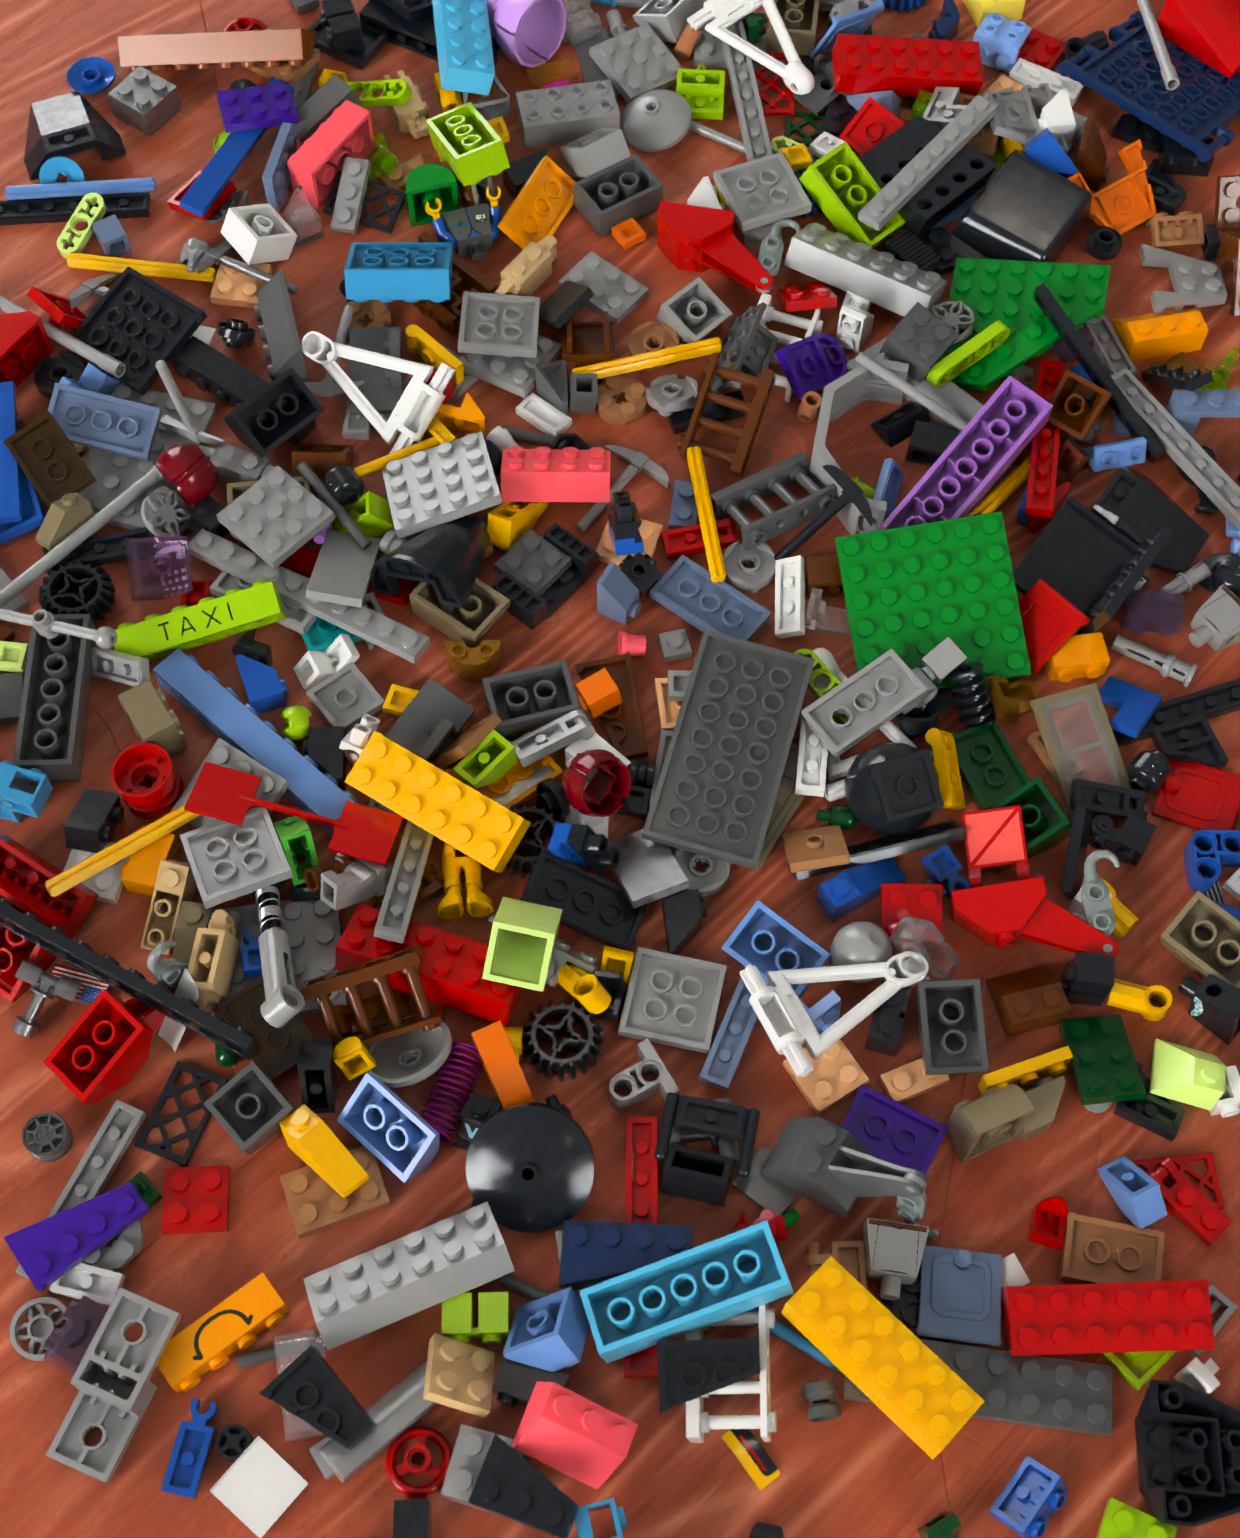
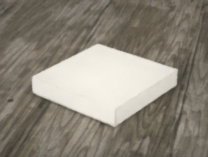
M257 1436L209 1491L253 1533L262 1538L309 1483L261 1437Z

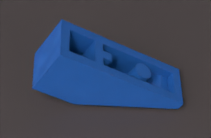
M891 857L845 870L819 885L816 899L830 920L834 922L881 896V883H904L907 881V878Z

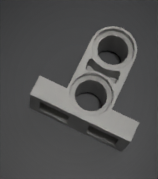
M648 1038L637 1044V1056L640 1062L615 1075L609 1083L610 1103L619 1110L629 1109L660 1092L665 1101L667 1093L672 1092L678 1095L680 1093L678 1086ZM646 1072H653L658 1078L651 1082L644 1080L642 1075ZM619 1087H627L631 1093L628 1096L621 1097L615 1093V1090Z

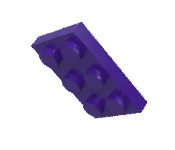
M289 82L216 91L225 133L280 126L282 122L299 123Z
M863 1084L841 1125V1128L848 1130L875 1158L898 1166L918 1170L926 1175L948 1128Z

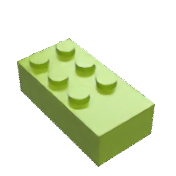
M471 102L425 120L434 148L464 186L477 184L483 178L498 175L503 170L510 168L503 140Z
M846 141L811 164L799 178L838 233L847 235L852 241L867 243L871 246V249H874L895 234L905 223L899 212L879 231L858 220V212L881 191V188Z

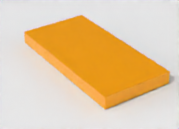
M546 155L542 158L497 227L522 249L531 241L537 244L543 237L553 236L574 204V183L576 182Z

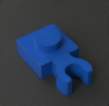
M944 844L920 860L934 883L939 884L942 881L945 883V890L948 892L947 896L950 899L951 891H955L954 885L960 886L962 890L971 888L968 880L957 874L963 867L947 844Z
M248 927L243 928V943L245 945H242L240 950L243 977L262 976L258 945L260 934L256 937L250 936Z

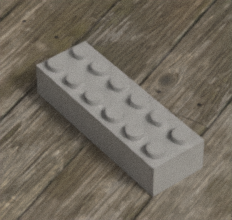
M819 223L808 224L792 237L784 265L843 291L855 293L871 300V303L904 317L917 302L929 311L934 305H938L947 280L940 278L941 276L936 272L923 271L912 262L897 260L888 252H878L871 249V246L867 243H857L850 240L843 233L828 231L825 226Z
M485 1202L325 1270L316 1272L303 1278L316 1326L327 1350H330L512 1273L515 1269L488 1202Z

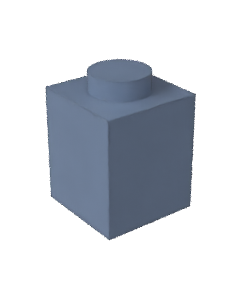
M115 214L92 223L96 239L106 256L120 257L132 252L127 234Z

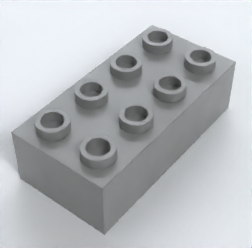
M611 79L516 92L517 117L525 149L571 143L600 128L620 129V113Z

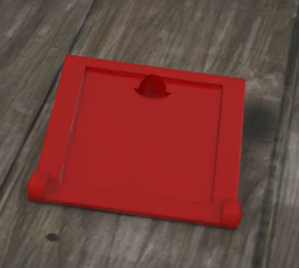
M1043 579L1038 580L1018 602L1031 673L1036 675L1082 625L1086 626L1090 622V618Z
M1169 760L1171 774L1160 787L1152 815L1198 830H1235L1240 813V776L1203 764Z

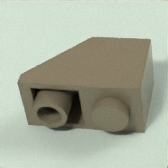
M1051 1076L1038 1081L1035 1084V1088L1028 1091L1021 1088L1035 1110L1017 1137L1020 1142L1041 1134L1050 1128L1054 1122L1066 1083L1064 1076L1054 1080Z

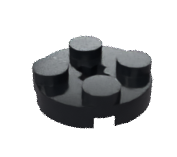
M63 352L58 353L59 357L52 359L50 356H47L37 364L34 370L35 384L38 391L44 397L51 399L55 382L59 383L61 380L56 378L57 375L62 376L66 374L67 378L79 381L85 366L78 356Z

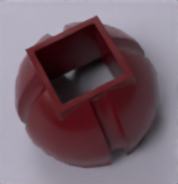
M183 443L173 445L162 452L154 463L169 483H175V491L190 507L205 500L211 494L216 484L217 468L195 444Z
M593 749L577 753L575 758L571 760L569 768L565 770L560 783L563 785L565 796L573 808L587 816L606 817L616 813L623 807L621 799L629 797L632 779L627 765L620 758L609 751ZM593 768L596 769L597 771L595 772L591 781L584 790L585 782L589 772L592 771Z

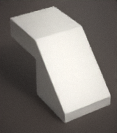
M340 634L325 652L307 651L293 669L304 690L308 691L350 663H355L360 654L349 634Z

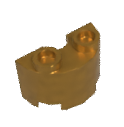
M481 640L480 645L475 648L468 647L464 641H445L448 666L450 670L452 669L456 674L460 675L462 680L482 681L483 678H488L489 674L501 666L503 658L501 640Z
M992 676L985 680L989 686L987 692L991 695L993 710L999 721L1015 723L1018 722L1016 717L1030 712L1032 717L1035 716L1030 704L1031 700L1039 698L1034 682L1020 679L1008 681L1007 678H1000L999 676Z

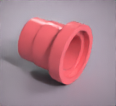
M619 631L617 637V656L630 653L631 657L645 656V635L627 634L626 631Z

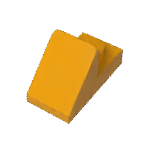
M468 392L465 394L461 408L451 404H441L435 414L437 419L448 430L467 434L482 431L484 437L486 436L485 416Z

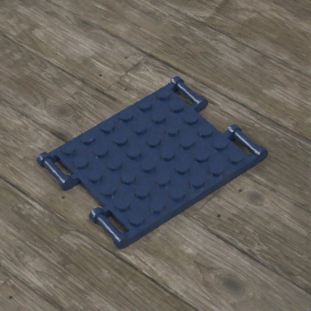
M1140 11L1134 12L1127 21L1121 25H1115L1109 30L1108 36L1114 43L1103 51L1091 45H1086L1073 58L1064 60L1058 65L1057 69L1061 76L1069 75L1078 80L1083 86L1099 93L1102 98L1112 101L1122 110L1138 117L1141 122L1159 130L1162 135L1172 138L1183 148L1193 151L1201 162L1209 161L1217 150L1222 146L1229 145L1234 140L1233 132L1226 128L1225 125L1240 114V72L1232 78H1228L1163 38L1172 65L1175 67L1180 80L1178 88L1167 90ZM1212 135L1217 137V139H1215L1209 145L1203 143Z

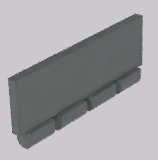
M606 27L586 29L572 34V40L585 83L609 80L589 55L591 46L611 38L609 29ZM612 84L615 98H619L621 94Z

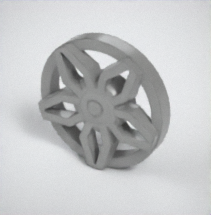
M962 301L943 302L934 305L930 312L958 333L960 328L968 327L965 332L957 336L953 344L965 340L974 329V314Z
M155 490L145 497L141 506V516L145 526L158 538L165 540L176 539L181 536L179 523L183 522V525L190 523L191 518L188 506L177 492L173 490ZM157 495H164L165 497L162 500ZM169 498H172V505L169 504ZM148 505L154 512L150 518L148 515ZM177 513L183 514V517L177 516ZM161 526H164V529H165L169 534L164 533V532H161V531L158 530L157 528H158V527H161Z
M51 1297L34 1298L23 1304L13 1316L9 1330L10 1340L14 1349L24 1358L32 1361L49 1360L60 1354L69 1345L73 1334L74 1322L69 1309L59 1300ZM41 1304H52L57 1306V1308L50 1310L46 1315V1311ZM34 1306L40 1311V1315L34 1316ZM28 1311L29 1323L25 1322L18 1326L21 1317ZM63 1312L57 1321L52 1320L55 1315ZM65 1319L67 1322L66 1333L60 1328H56L62 1325ZM27 1329V1335H17V1333ZM54 1334H59L63 1339L59 1342L54 1341L52 1337ZM18 1340H30L28 1343L29 1353L21 1348ZM46 1342L52 1346H57L50 1352L44 1353L47 1349ZM36 1343H41V1347L37 1354H35Z

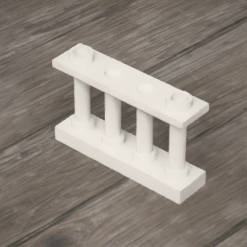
M762 293L758 305L762 302L767 305L760 322L764 328L767 329V326H765L766 322L773 320L806 329L805 338L821 333L823 320H820L821 309H815L812 320L774 310L775 307L771 306L772 295ZM767 329L779 339L778 343L790 345L802 340V338ZM773 352L770 362L780 365ZM775 374L776 380L774 385L786 388L784 401L789 403L794 392L786 377ZM735 382L731 387L740 389L742 383Z
M768 1303L759 1306V1312H743L686 1334V1340H704V1330H709V1326L759 1325L760 1380H741L687 1401L686 1438L691 1443H704V1433H709L710 1429H760L761 1438L764 1442H771V1432H777L776 1411H771L769 1328H775L774 1308H769ZM712 1394H760V1415H709V1412H704V1398H709Z

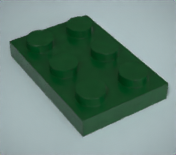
M995 720L987 725L973 726L953 734L961 778L980 810L990 809L1031 781Z
M1121 1014L1060 1020L1059 1030L1064 1047L1069 1046L1073 1055L1070 1066L1082 1105L1144 1099L1146 1090Z

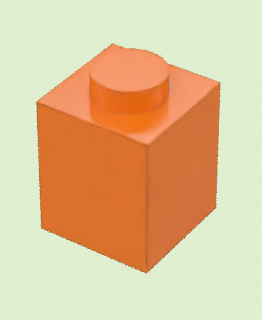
M606 668L575 684L579 693L577 699L580 708L583 711L588 710L593 719L623 702L620 691Z

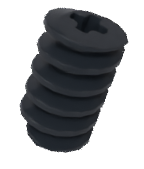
M980 662L964 664L948 677L950 681H958V683L952 685L951 690L953 692H961L954 696L955 702H963V704L957 706V712L966 713L959 717V722L968 723L972 726L987 725L996 718L995 714L992 713L994 707L990 702L991 695L987 692L989 686L985 682L986 674L982 671L984 665Z

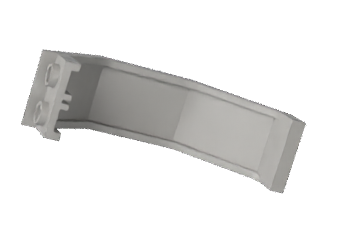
M884 352L872 358L906 381L909 370L908 363L883 360ZM862 365L824 386L809 471V478L820 489L835 484L837 486V497L842 495L841 491L843 490L822 467L824 465H833L841 469L825 446L829 424L867 400L901 405L903 392ZM866 498L872 511V527L854 503L849 502L836 516L851 535L877 531L884 522L887 501Z

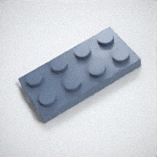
M56 382L47 412L53 415L71 443L148 462L162 415V410L158 407Z
M684 555L674 563L649 591L650 598L703 633L706 629L751 641L771 618L769 610L726 582H712L709 571Z

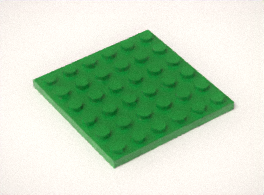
M1002 511L835 537L857 672L891 648L911 670L917 667L921 669L920 662L922 658L949 637L967 657L965 664L980 662L984 665L982 671L985 672L986 679L992 676H999L1008 680L1028 677L1032 674ZM947 678L938 686L935 681H932L938 689L942 690L950 689L952 685L958 683V681H950Z

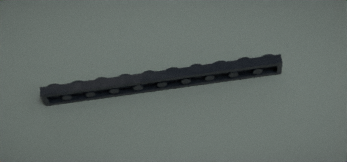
M0 898V926L248 1061L255 1052L253 1036L246 1029L239 1026L236 1028L229 1026L220 1015L214 1012L207 1014L200 1010L198 1005L186 997L180 999L172 995L171 990L163 984L156 983L154 985L146 981L144 975L135 969H129L128 971L122 968L113 957L107 954L100 956L93 952V949L87 943L81 940L75 942L67 938V935L61 929L55 926L49 928L41 924V921L32 913L25 912L23 914L15 910V907L9 901Z

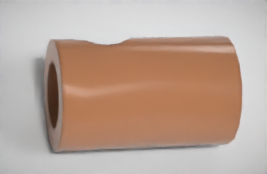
M687 24L673 51L678 56L689 59L702 35V31L699 28L692 30L690 24Z
M809 391L802 397L796 414L802 423H811L816 418L822 402L821 396L818 393Z

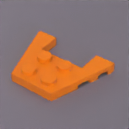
M1140 139L1118 151L1129 175L1092 194L1089 217L1098 226L1113 228L1121 235L1157 214L1151 184L1147 182L1145 173L1147 166L1146 161L1142 159L1141 149L1143 147ZM1080 172L1067 178L1091 193Z

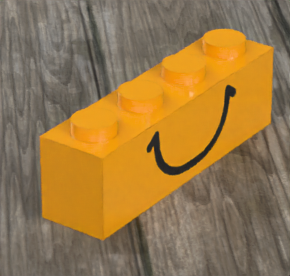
M262 1272L170 1339L157 1366L174 1391L177 1393L182 1390L187 1392L201 1381L200 1377L210 1369L215 1371L225 1365L229 1360L228 1356L238 1348L243 1350L252 1345L257 1340L256 1335L265 1328L272 1329L279 1325L285 1319L284 1314L289 1310Z

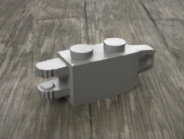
M225 443L219 444L215 449L202 445L199 446L217 468L216 481L226 486L227 483L260 480L275 468L270 465L268 458H262L257 454Z

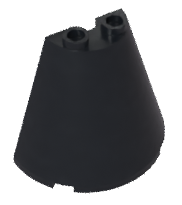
M464 516L434 526L381 557L370 572V583L373 592L396 596L401 590L397 578L431 583L441 605L464 609L491 539L488 532L484 529V521L476 516L472 518Z

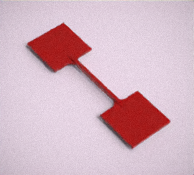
M205 762L184 807L186 811L242 826L248 810L254 806L325 824L334 830L328 850L384 866L387 863L404 818L397 814L346 801L341 816L333 820L257 799L255 794L262 777Z

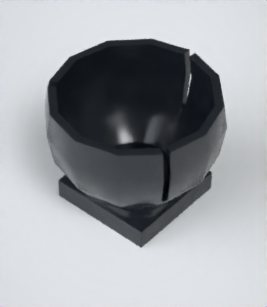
M877 743L859 754L853 761L846 777H857L844 780L845 802L854 814L857 822L880 835L908 834L926 822L934 809L944 807L939 789V775L932 764L928 749L919 751L905 743Z

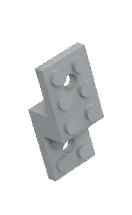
M121 1287L118 1289L70 1381L79 1392L46 1453L47 1457L109 1485L157 1389V1386L150 1378L182 1317L180 1313ZM135 1324L142 1325V1337L135 1342L127 1341L126 1332L128 1328ZM93 1428H100L103 1435L100 1443L92 1447L87 1446L85 1437L88 1431Z

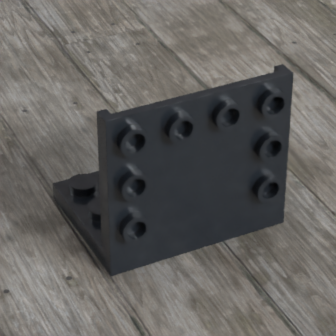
M1070 496L1013 571L1016 589L1026 595L1038 580L1043 579L1090 618V622L1086 626L1082 625L1076 631V634L1095 633L1114 616L1175 531L1165 525L1159 532L1153 530L1138 546Z

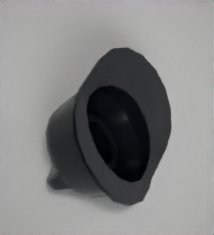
M1218 553L1205 558L1202 563L1208 566L1211 575L1199 582L1201 587L1214 593L1224 584L1240 599V556Z
M938 689L935 697L926 705L920 708L915 707L905 715L901 712L894 718L899 720L902 731L912 740L921 735H926L929 729L936 728L939 716L952 706L954 698L950 692Z

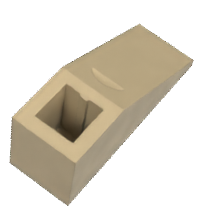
M176 859L160 861L140 948L153 951L154 948L165 941H174L175 926L182 901L191 902L196 888V881L188 862ZM173 947L168 948L162 954L170 955Z

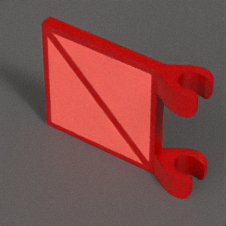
M1020 805L961 813L966 836L965 847L971 888L983 886L981 869L1016 865L1018 880L1030 879Z

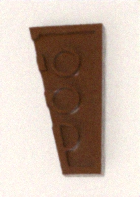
M630 653L576 664L575 667L581 680L606 668L620 691L623 702L599 715L613 747L629 761L632 758L641 759L649 757Z

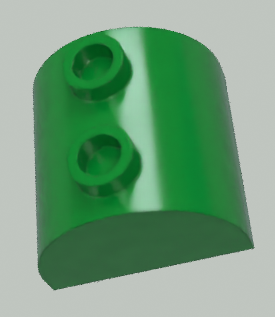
M426 164L413 169L408 174L405 186L411 227L429 224L434 220L433 216L425 211L427 201L433 210L437 209L435 199L438 198L441 201L440 217H442V212L459 209L456 179L449 169L437 164Z

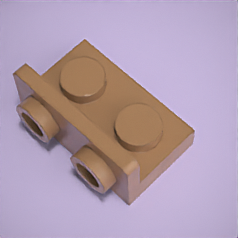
M1193 211L1180 212L1174 216H1169V213H1158L1153 215V218L1146 223V229H1151L1153 247L1166 249L1202 246L1204 244L1202 214H1193Z

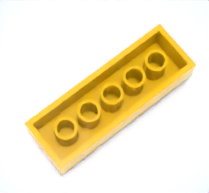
M376 731L373 732L344 781L499 874H502L531 824L528 820Z
M832 1256L786 1302L781 1312L791 1324L932 1460L947 1446L985 1402Z

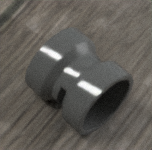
M834 1380L817 1381L803 1385L804 1397L809 1402V1408L807 1409L809 1422L827 1421L842 1416L840 1405L835 1401L837 1387Z

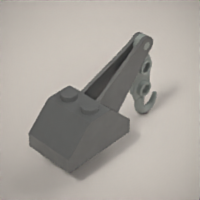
M790 1117L761 1168V1175L845 1219H848L859 1197L897 1196L896 1206L899 1209L898 1214L903 1218L904 1223L920 1225L917 1220H921L926 1212L928 1198L925 1194V1187L928 1183V1178L923 1173L875 1158L848 1130L821 1117ZM929 1230L927 1238H936L939 1235V1230Z

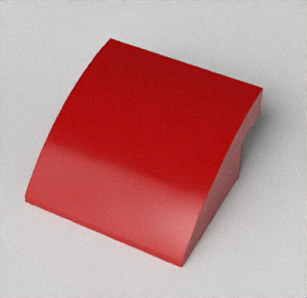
M0 835V898L9 901L15 907V910L23 914L25 912L32 913L41 921V924L49 928L55 926L61 929L67 935V938L72 939L90 912L99 894L79 883L60 895L52 897L45 887V882L63 871L9 836ZM0 926V995L10 1002H16L32 985L15 978L23 958L44 966L43 971L46 972L57 959V956Z

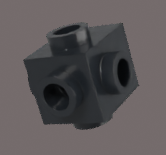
M637 553L634 557L629 554L619 564V567L622 568L621 571L638 588L639 597L641 598L662 577V574L655 568L657 563L648 554L643 556L641 553ZM634 571H639L642 575H636Z

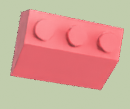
M537 1381L511 1448L594 1489H599L625 1460L638 1424L555 1382Z

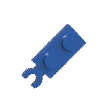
M194 1398L191 1402L190 1412L193 1416L192 1421H181L161 1491L192 1499L197 1498L216 1433L215 1428L208 1426V1423L216 1417L218 1412V1405L215 1402H211L210 1408L205 1414L199 1413L200 1399Z

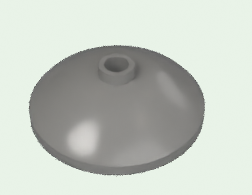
M665 89L652 90L639 95L627 105L621 116L620 128L625 141L631 147L643 152H658L674 146L686 135L691 125L692 113L687 100L679 93Z
M410 1015V1016L404 1017V1018H402V1019L410 1018V1017H413V1016H416V1015ZM442 1021L438 1027L429 1031H423L420 1028L365 1046L377 1064L376 1067L369 1071L387 1087L391 1088L407 1087L427 1079L443 1065L450 1054L453 1040L448 1026Z

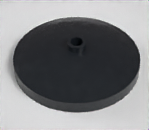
M536 1102L513 1104L491 1115L475 1133L466 1157V1179L476 1204L480 1205L488 1202L496 1223L521 1232H542L564 1224V1220H570L586 1202L595 1175V1158L592 1145L582 1127L562 1110ZM525 1168L532 1169L534 1173L526 1174Z

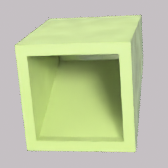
M503 897L493 921L482 979L543 992L563 909Z

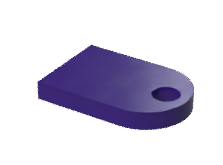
M824 333L812 335L774 352L797 400L801 399L809 391L817 392L824 389V386L845 375L847 370V359L843 348L833 337ZM829 351L834 355L835 361L830 357Z

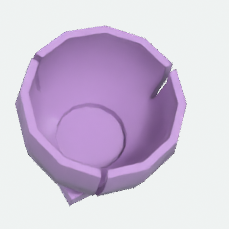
M487 0L491 38H495L502 53L508 59L530 68L540 66L546 63V60L549 61L559 48L566 31L567 10L562 0Z

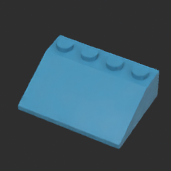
M351 242L344 268L346 300H353L357 303H364L368 300H379L383 303L393 302L394 300H405L409 303L430 300L440 303L450 300L453 242Z

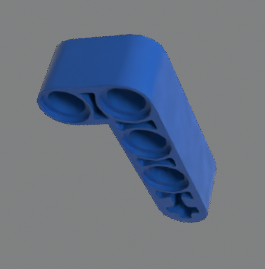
M1198 830L1193 834L1184 849L1186 879L1192 890L1200 891L1201 893L1207 892L1220 876L1221 867H1240V831ZM1196 845L1202 846L1206 851L1198 849ZM1226 846H1230L1235 852L1228 850ZM1199 872H1204L1209 878L1201 876Z

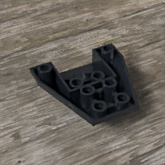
M74 91L31 103L24 162L31 181L39 179L42 165L53 157H63L98 147L103 161L126 155L119 133L81 93Z
M1128 466L1119 469L1091 510V512L1138 546L1153 530L1159 532L1165 525L1170 527L1175 532L1149 567L1177 574L1187 571L1210 536L1155 482Z
M1161 1380L1150 1381L1135 1419L1139 1491L1159 1522L1165 1525L1194 1527L1239 1513L1240 1411L1184 1383Z

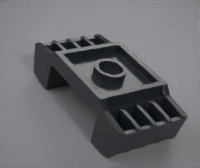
M557 523L544 533V539L571 557L572 565L541 596L506 571L492 585L494 590L510 599V607L506 611L527 625L531 630L544 619L549 618L585 583L590 573L601 562L596 551Z

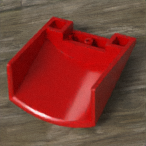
M1165 0L1157 20L1163 38L1228 78H1232L1240 72V0Z

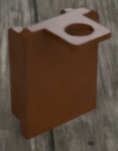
M603 311V322L572 323L571 317L562 326L563 360L576 362V368L614 359L613 322H609L608 311ZM602 378L597 379L598 384L602 383Z

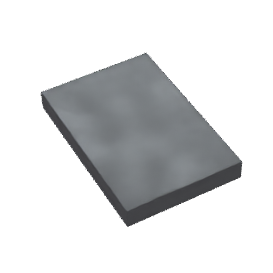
M643 829L608 842V847L617 848L620 852L617 867L611 869L634 909L689 888V881L668 846L643 839Z

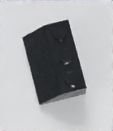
M291 367L226 415L223 420L243 444L263 458L325 410L293 367Z

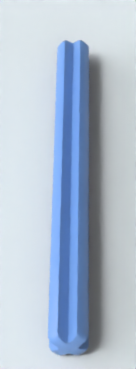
M153 177L18 185L5 187V193L8 200L83 196L89 193L148 192L156 190V182Z

